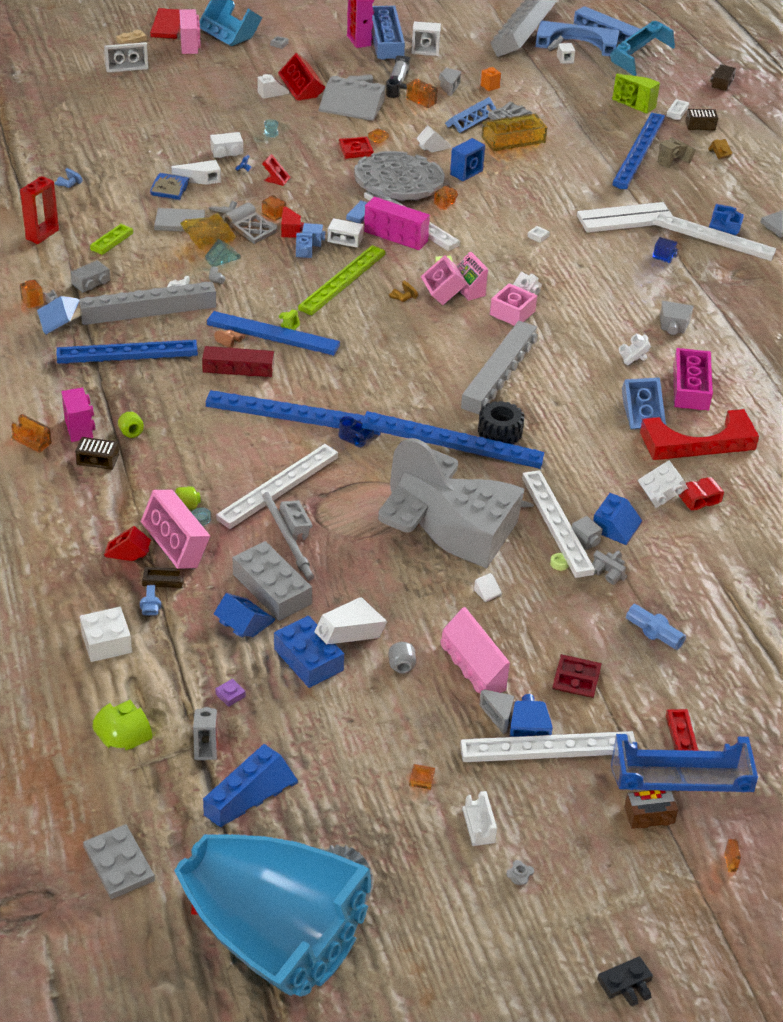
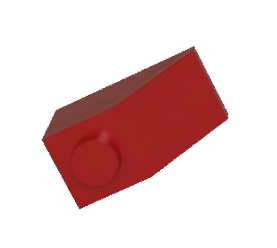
M283 207L281 237L296 238L297 233L303 231L304 222H301L299 214L288 207Z
M132 526L108 542L104 556L106 558L135 561L147 555L151 539L136 526Z

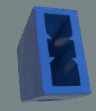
M531 694L523 695L522 701H515L509 737L552 735L553 726L545 702L535 701L534 696Z

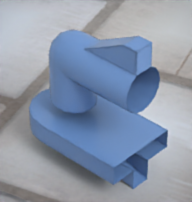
M66 168L65 171L69 180L60 176L55 185L70 188L75 183H82L83 179L78 173Z

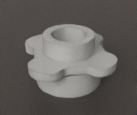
M516 860L513 862V867L507 870L506 875L513 883L525 885L529 880V876L534 874V869L531 866L527 867L520 860Z

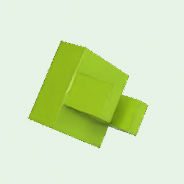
M297 310L282 312L279 315V319H283V322L280 324L283 328L295 330L300 325Z

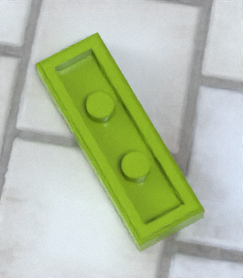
M119 224L90 244V250L101 255L105 254L131 236L133 228Z

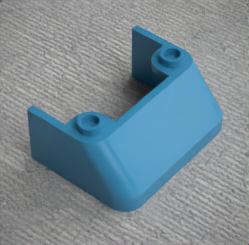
M652 21L620 43L611 52V61L636 76L635 60L631 54L654 38L674 49L673 30L659 21Z

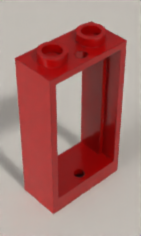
M40 176L20 189L26 240L36 244H40L59 231L54 181ZM42 193L45 221L38 224L35 197Z

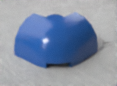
M716 204L709 228L736 236L740 231L744 214L736 211L737 208Z

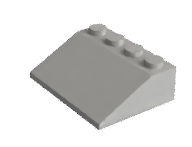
M331 76L327 82L319 112L374 121L385 101V85Z

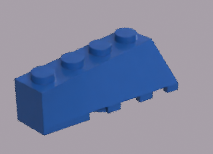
M263 744L203 798L204 816L219 827H222L245 814V810L252 806L257 807L261 805L263 800L271 795L276 796L282 793V789L285 787L296 785L298 780L283 757L266 744Z

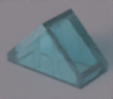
M220 239L216 241L205 255V260L212 267L241 258V255L233 247Z

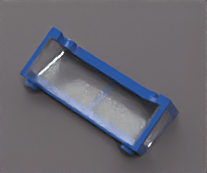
M616 734L611 770L619 789L745 793L754 792L758 780L749 737L738 736V742L733 746L725 744L723 751L638 749L637 742H632L631 744L628 741L627 734Z

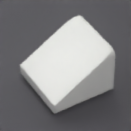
M491 573L475 580L474 591L485 602L502 595Z

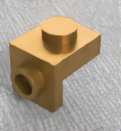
M716 139L708 148L709 151H715L718 160L730 157L733 154L726 139Z

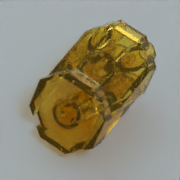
M218 212L209 218L185 219L180 223L185 232L189 234L190 239L201 250L210 245L231 244L237 238L230 231L232 229L223 221Z

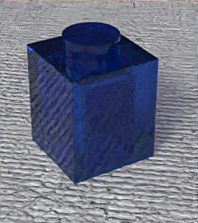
M659 237L654 246L653 258L671 263L673 258H676L678 255V242Z

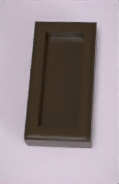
M145 567L142 586L155 585V587L183 588L185 569Z

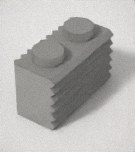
M98 260L70 272L72 285L82 293L110 281V270Z

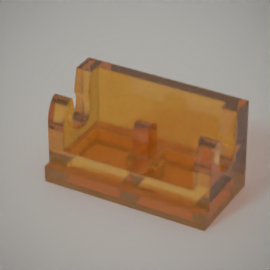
M24 414L18 417V426L16 423H12L11 438L39 453L52 443L50 427Z

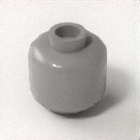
M397 642L390 647L388 652L389 664L393 670L399 673H407L415 667L416 653L412 644Z

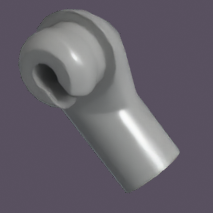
M213 266L210 268L209 280L214 283L223 284L225 276L218 272L217 267Z

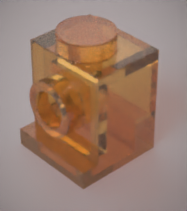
M446 185L436 190L434 204L446 210L447 206L454 204L458 197L456 189Z

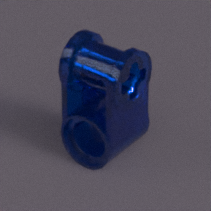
M349 416L342 417L339 421V438L359 448L363 447L366 441L374 436V431L362 428L363 423Z

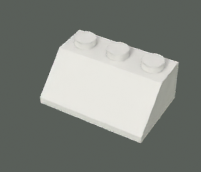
M147 42L104 46L106 71L119 72L148 69Z

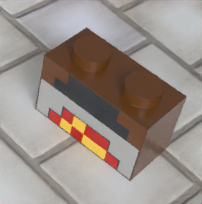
M649 790L627 793L624 808L631 829L675 824L678 807L672 791Z

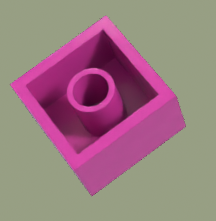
M83 387L61 391L64 419L71 442L80 441L81 437L93 438V431L96 428L94 419L91 420L92 416H94L93 406L90 405L89 394H85Z

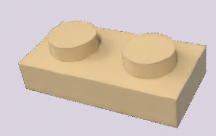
M134 30L133 32L122 33L116 36V41L119 44H132L147 40V35L141 30Z

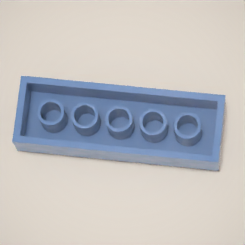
M373 6L372 35L377 59H396L397 55L404 56L405 42L396 6Z

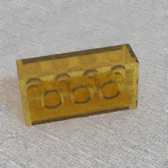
M536 113L483 121L481 137L492 151L498 152L505 149L546 143L548 127Z

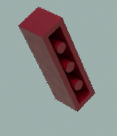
M205 346L202 357L203 373L272 377L274 351Z

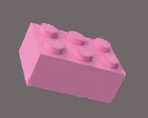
M196 9L179 10L182 54H198V48H201L199 15H196Z

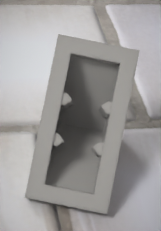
M485 689L482 690L479 705L503 734L506 733L513 709L514 696Z

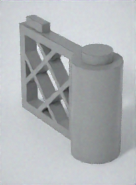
M245 203L222 216L223 224L228 229L234 228L253 244L277 232V225L271 221L268 222L259 215L251 203ZM253 219H257L259 222H251V221H252ZM250 226H252V227H260V230H259V229H250ZM251 234H259V236L253 237Z

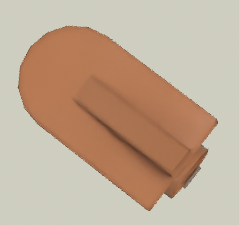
M218 330L214 334L215 340L218 343L229 348H233L234 340L241 342L246 336L232 330Z

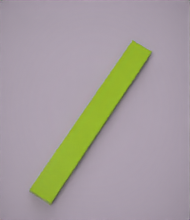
M374 245L370 246L300 303L298 310L311 316L385 256V250Z

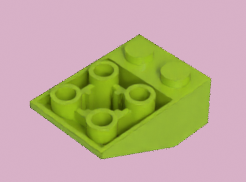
M617 73L612 99L648 114L656 108L660 82L646 77Z

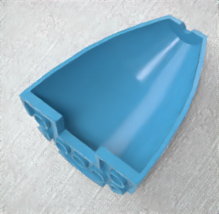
M204 835L193 845L191 850L192 856L188 859L184 858L178 863L174 871L188 899L211 932L223 946L256 974L290 996L297 995L301 997L309 994L313 986H322L335 973L356 941L357 937L354 936L358 923L362 924L367 913L368 905L365 904L366 893L371 892L370 869L337 854L299 842L265 836Z

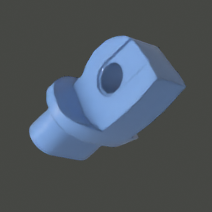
M147 585L146 597H143L140 601L143 615H157L161 609V601L155 595V585Z

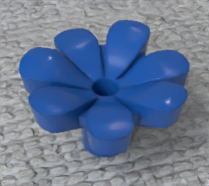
M244 156L242 162L236 166L235 170L238 171L244 168L249 171L251 169V166L248 164L250 156Z

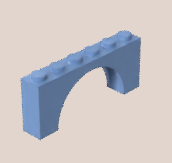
M541 21L537 32L536 47L547 48L554 40L562 36L564 40L575 39L594 44L601 50L603 56H610L611 52L617 47L619 30Z

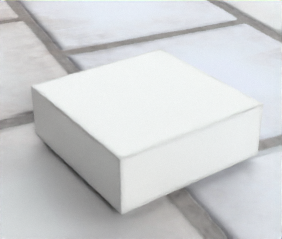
M536 226L528 232V238L541 243L549 237L550 232Z

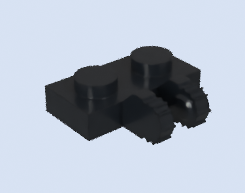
M640 956L598 974L597 980L610 999L623 994L630 1006L633 1007L638 1004V998L633 991L634 988L643 1000L646 1001L651 998V992L646 983L652 981L653 974Z

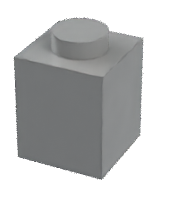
M588 516L572 523V529L585 551L600 543L602 528Z

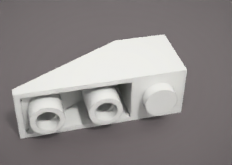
M216 160L171 166L172 175L189 177L188 183L207 185L221 182V171Z

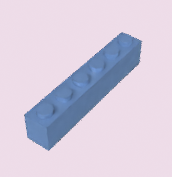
M585 6L575 11L574 24L619 30L618 42L620 43L640 30L637 27Z

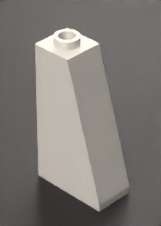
M357 598L323 614L314 632L326 644L380 638L387 621L363 598Z

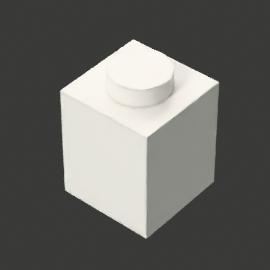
M572 43L558 44L557 57L561 64L574 63L575 49Z

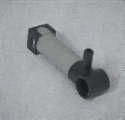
M396 56L395 66L390 78L386 81L387 97H399L400 89L412 90L411 84L403 83L405 75L410 70V57Z

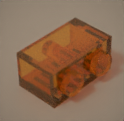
M414 79L407 83L406 99L426 108L437 104L438 88L420 79Z

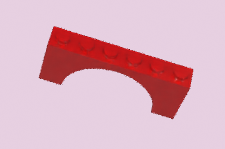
M745 409L728 410L725 420L726 428L718 434L707 437H693L680 434L666 426L660 417L642 419L640 434L652 460L756 450L759 435Z

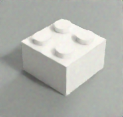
M414 21L412 54L439 55L441 23Z
M121 607L80 616L81 632L91 662L132 653L131 635Z

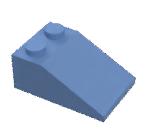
M660 378L625 379L622 386V396L630 430L641 429L642 419L660 417L666 425Z

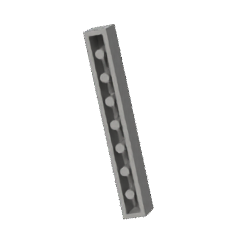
M202 282L85 297L79 299L82 324L88 325L216 308V290L213 282Z
M521 321L515 324L462 394L461 409L479 414L485 404L495 399L498 390L503 388L504 382L509 380L512 371H515L518 363L523 361L526 352L530 351L531 345L536 343L538 339V334H536L537 326Z

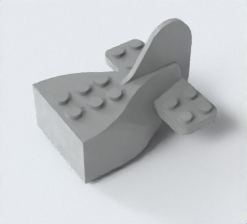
M414 438L403 440L397 446L393 455L390 479L392 494L380 508L378 520L403 532H412L419 523L441 548L487 569L518 522L524 488L493 480L451 479L458 469L457 459L431 449L421 440Z

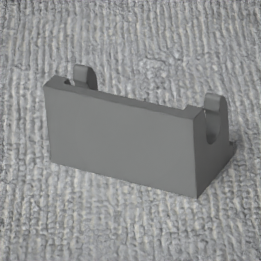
M300 501L281 502L279 512L295 542L298 539L297 536L303 533L302 538L305 540L313 525Z

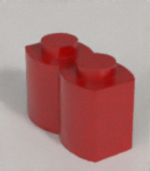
M707 477L697 482H686L688 489L678 495L690 510H699L705 506L721 503L724 491L712 477Z

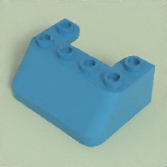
M210 0L199 20L200 29L229 46H234L251 39L263 17L248 9L242 21L231 15L235 7L234 1Z

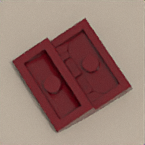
M561 654L552 689L594 698L602 663Z

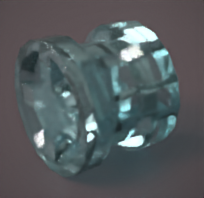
M270 119L264 122V127L266 128L264 130L265 136L276 137L279 134L277 129L279 126L278 121Z

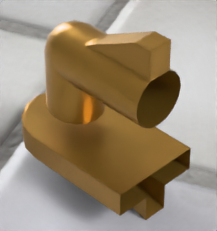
M405 280L402 281L404 294L397 289H393L388 294L390 298L398 299L401 302H405L411 297L416 299L419 296L417 290Z

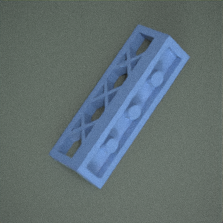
M490 97L453 116L445 124L447 127L454 125L458 132L461 133L488 118L490 111L486 110L487 105H489L492 111L496 110V107ZM478 111L482 112V117L477 115ZM468 116L473 117V122L468 120ZM459 121L464 122L463 128L460 126Z

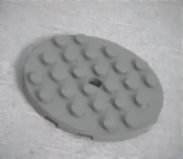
M401 151L372 153L371 157L367 158L364 156L354 168V177L360 187L376 195L399 201H405L406 199L420 200V198L437 193L443 187L445 175L437 163L429 162L426 157L416 154L414 157L407 155L408 152Z

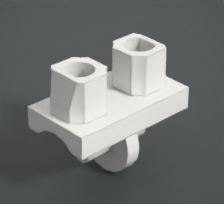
M635 334L631 338L632 344L629 347L626 344L619 347V352L627 366L639 358L643 361L647 359L646 353L651 348V345L648 342V336L645 334L643 336Z

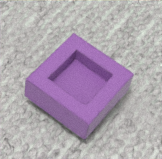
M234 679L215 688L216 695L228 707L246 697L245 690Z

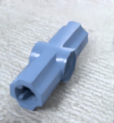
M633 604L626 613V619L642 628L645 636L651 640L658 638L676 650L680 649L686 640V635L670 626L667 618L662 614L654 616L636 604Z

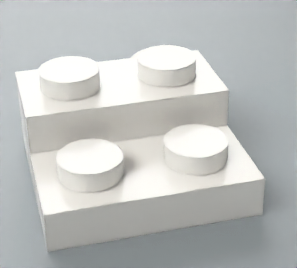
M670 460L638 479L639 484L655 508L688 489L683 478Z

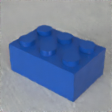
M309 615L274 632V650L308 688L344 671V653L336 644H326L314 632L317 624Z

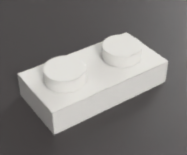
M676 99L667 111V117L680 120L688 109L689 102Z

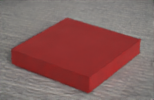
M367 136L339 139V146L345 159L370 157L374 153Z

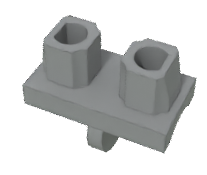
M596 551L593 554L594 561L592 565L595 569L594 574L600 575L603 570H606L608 573L605 578L613 585L620 579L624 581L627 578L625 574L626 567L624 566L625 561L621 559V552L616 551L614 554L608 552L607 555Z

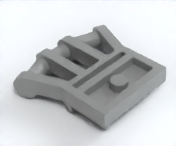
M508 102L505 106L488 113L490 119L505 129H510L511 127L518 128L520 124H530L533 126L537 123V119L532 116L530 110H526L524 106L515 105L513 102Z

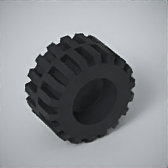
M494 401L491 404H485L479 413V436L514 445V443H517L522 438L525 419L524 412H522L521 408H517V405L510 402Z

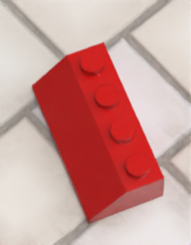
M295 53L278 72L297 101L317 98L326 88L309 63L298 53Z

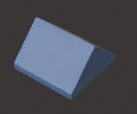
M60 296L38 309L37 312L43 332L48 334L69 322L80 302L79 299Z

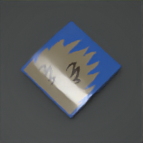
M159 173L151 187L150 194L152 196L181 200L183 191H186L189 177Z

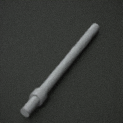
M265 492L262 497L296 558L299 570L303 571L308 581L312 580L314 575L309 568L310 564L307 558L303 557L270 494Z

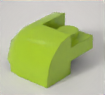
M130 699L115 707L111 703L107 704L96 714L93 720L92 728L108 748L111 746L125 748L126 751L153 739L152 730L146 715L141 708L137 709Z

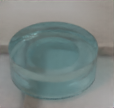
M200 507L192 511V514L201 525H206L211 521V512L207 508Z

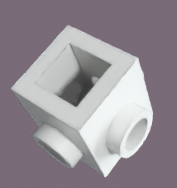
M522 271L513 284L536 295L540 292L542 286L538 282V277L533 274L527 275Z

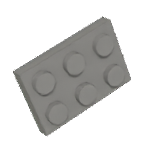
M127 824L83 842V847L111 900L155 881V875Z

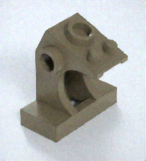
M670 138V140L663 141L659 145L657 163L667 168H670L674 158L691 163L696 149L675 138Z

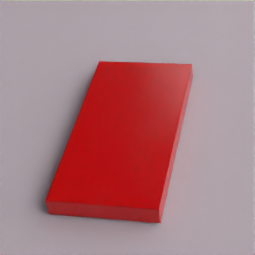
M158 8L150 37L177 39L180 31L179 10L183 9Z

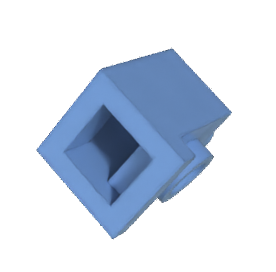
M297 233L296 257L312 258L313 233Z

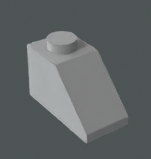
M445 68L440 73V87L448 96H452L460 85L461 71Z

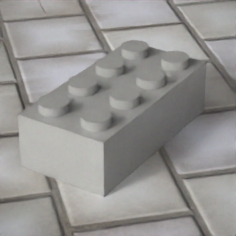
M266 541L232 557L233 575L278 621L312 604V586Z

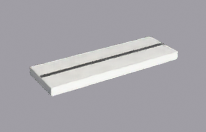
M664 202L577 211V217L587 233L653 226L652 221L657 212L670 216L672 214Z

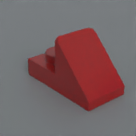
M272 154L262 162L264 168L270 173L265 178V182L284 186L291 178Z

